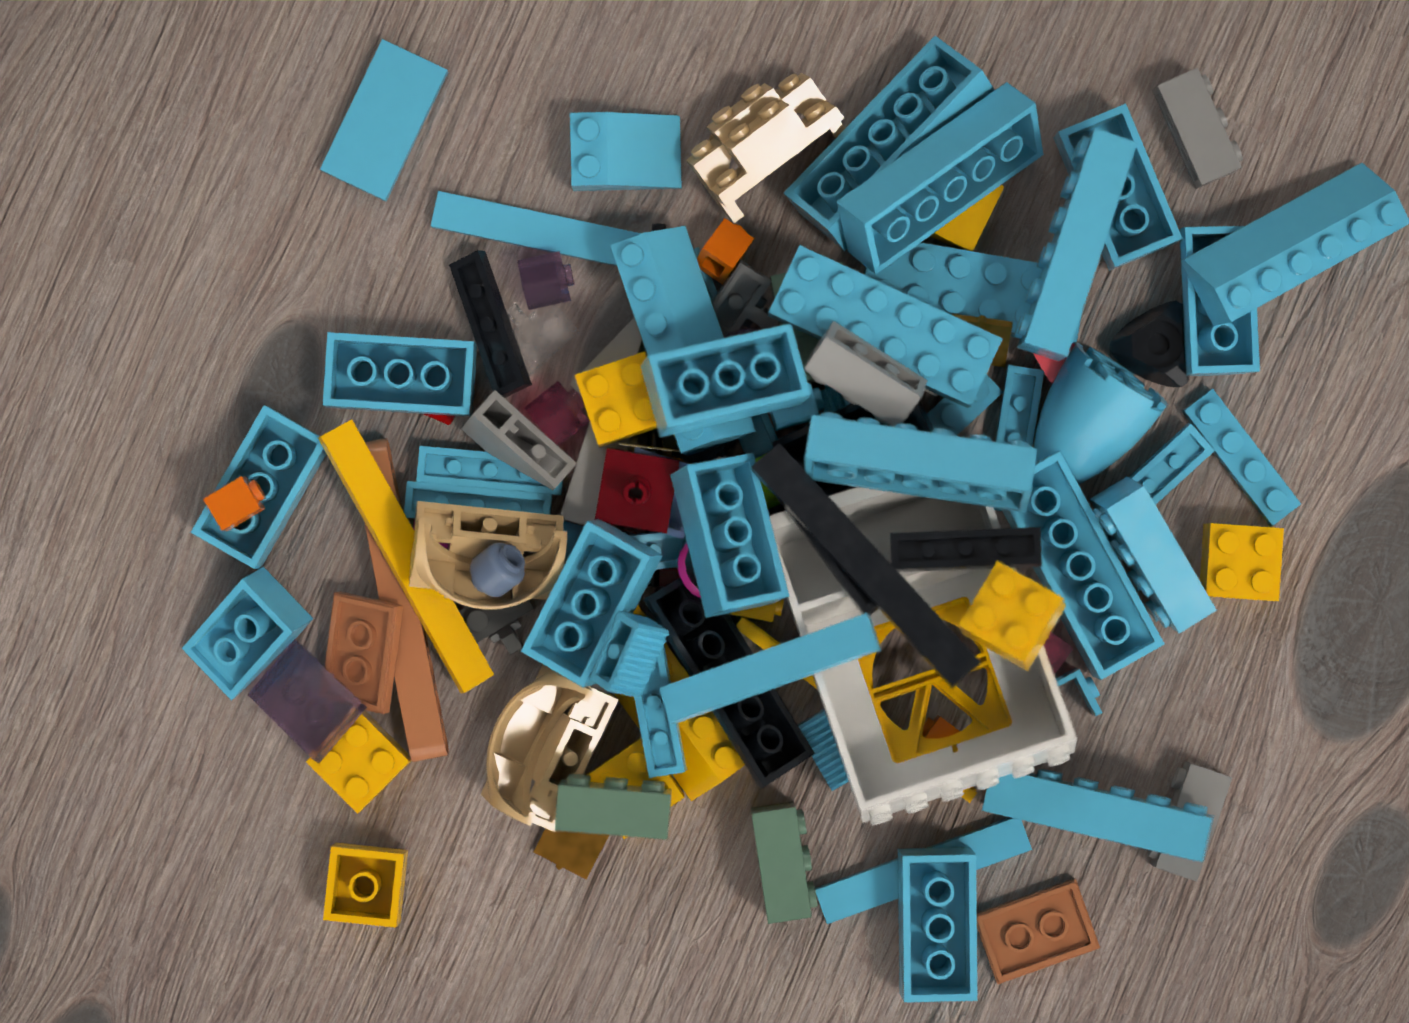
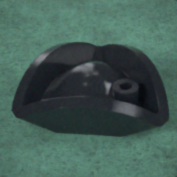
M1178 301L1166 302L1133 319L1111 340V354L1126 369L1153 383L1169 387H1182L1187 384L1189 376L1186 375L1183 304Z

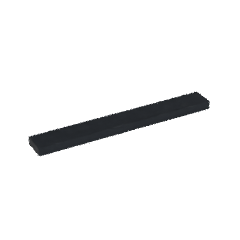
M780 443L751 466L753 473L951 689L981 664V661Z

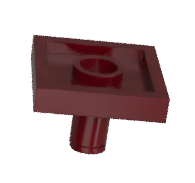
M607 447L594 520L601 519L610 524L667 533L674 497V488L670 475L678 471L680 460Z

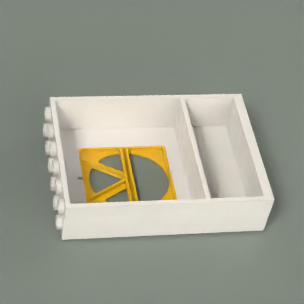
M860 487L829 496L890 564V533L1001 529L993 507ZM783 511L769 516L790 596L787 597V601L799 637L862 615L789 514ZM992 569L899 573L943 621L951 623L960 629L959 624ZM878 609L870 616L879 644L881 645L885 637L896 627ZM973 641L980 651V654L975 656L981 661V664L975 670L981 668L987 670V694L982 705H978L957 686L951 689L934 669L874 688L872 671L877 652L813 674L862 823L870 821L871 825H878L893 818L892 813L906 809L907 813H914L927 808L928 801L940 797L943 802L954 800L964 795V789L976 785L978 790L987 789L999 783L998 778L1013 774L1014 778H1019L1035 771L1034 766L1048 762L1049 766H1056L1070 760L1069 754L1075 752L1077 737L1044 646H1042L1029 670L1026 671ZM932 685L972 719L970 725L948 737L937 739L923 737L922 733ZM916 690L909 727L907 730H903L889 719L882 710L880 703Z

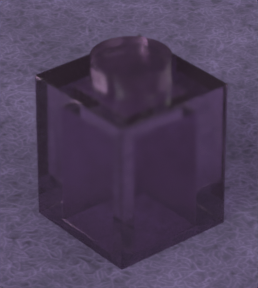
M560 251L517 260L528 310L571 301L568 286L575 285L571 265H563Z

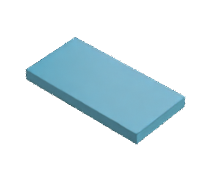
M382 39L320 170L387 202L445 81L448 70Z

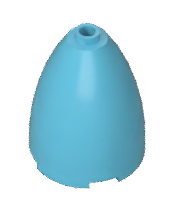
M1077 342L1049 389L1038 421L1033 448H1037L1036 461L1061 451L1078 485L1101 473L1128 452L1152 427L1168 403L1155 389L1151 387L1148 391L1144 389V383L1133 376L1134 373L1092 347H1089L1087 352H1084L1082 349L1084 346Z

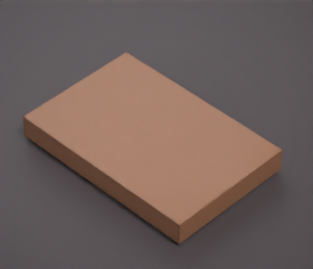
M341 591L334 592L320 699L380 714L390 712L404 605Z
M1075 878L977 912V930L997 985L1100 948Z

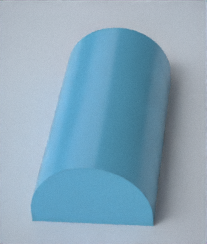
M1243 226L1180 228L1179 231L1183 238L1180 240L1181 260ZM1181 262L1186 375L1215 376L1260 372L1257 308L1230 323L1213 326Z

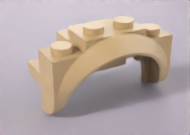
M800 73L798 76L797 74H792L785 78L778 85L780 89H773L765 83L761 86L755 84L748 88L741 95L742 100L732 107L726 106L713 115V122L707 126L711 132L709 140H704L696 145L691 151L692 156L686 159L712 198L733 223L744 217V214L735 202L736 199L826 131L830 130L834 137L837 138L845 129L841 123L844 117L838 108L827 102L812 79L803 73ZM796 113L803 114L805 118L800 120ZM731 158L739 166L736 170L733 168L729 169Z
M417 501L414 542L410 558L409 587L433 589L444 595V598H449L464 606L478 609H502L531 599L547 600L565 564L567 531H563L564 516ZM438 542L448 543V549L444 548ZM499 542L512 545L522 555L524 551L536 552L524 557L525 575L523 580L501 597H491L474 587L470 574L472 559L493 543Z
M542 664L535 681L519 691L508 702L496 721L487 751V781L481 795L490 805L502 813L529 826L535 823L555 832L558 785L561 780H567L569 774L584 773L618 699L592 686L583 688ZM571 706L569 713L565 712ZM533 779L535 781V784L530 792L531 781Z

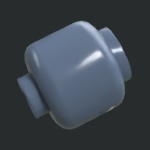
M499 542L493 543L472 559L470 574L474 587L491 597H501L523 580L525 575L524 557L512 545Z

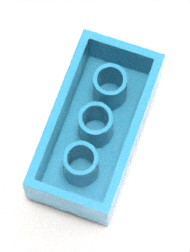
M1126 104L1058 131L1053 137L1069 175L1071 171L1075 172L1077 166L1071 160L1078 141H1081L1083 136L1088 137L1095 128L1138 142L1102 250V256L1109 271L1171 246L1183 239Z
M791 324L649 355L641 365L660 437L802 405L811 395Z
M327 332L323 406L339 409L471 417L474 406L477 344L474 341Z
M263 405L215 491L241 476L247 477L249 481L255 479L266 496L261 501L266 509L233 529L222 531L206 505L190 533L251 568L260 569L327 455L318 440L320 435L271 407Z
M754 453L686 465L670 475L706 618L770 605L790 597L761 481L751 470V466L756 463Z
M1126 476L1090 498L1095 508L1092 511L1102 529H1105L1113 538L1110 544L1120 561L1124 560L1131 569L1127 572L1131 583L1137 591L1141 590L1149 601L1144 604L1155 622L1159 621L1164 628L1169 626L1180 634L1217 611L1144 485Z
M601 519L587 521L521 652L583 688L595 685L596 683L590 680V676L619 610L634 613L663 554Z
M971 847L898 849L899 993L904 1003L978 1001L975 852Z

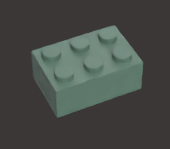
M569 774L567 780H561L558 785L554 830L667 840L672 789L665 788V782L643 780L642 786L628 785V779L606 777L604 783L591 782L590 775Z
M794 801L751 807L768 924L812 918L811 908L818 907L815 885L813 881L807 882L805 871H812V864L808 845L801 846L800 835L807 834L803 809L796 810Z

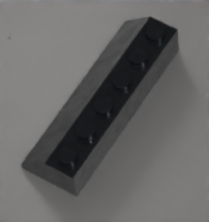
M681 577L643 599L657 623L668 630L669 635L666 638L690 676L753 654L729 613L706 618L701 598L693 595L684 586ZM775 688L712 711L760 789L766 787L815 754Z

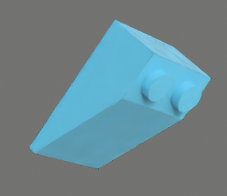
M618 112L570 113L571 186L573 191L682 189L680 116Z
M262 567L241 579L182 649L228 698L233 700L299 636L313 620V617Z

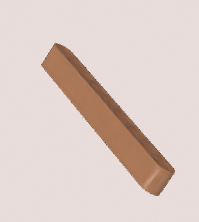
M382 438L365 442L401 506L388 439ZM365 524L379 600L404 605L394 678L412 762L448 756V742L426 631Z

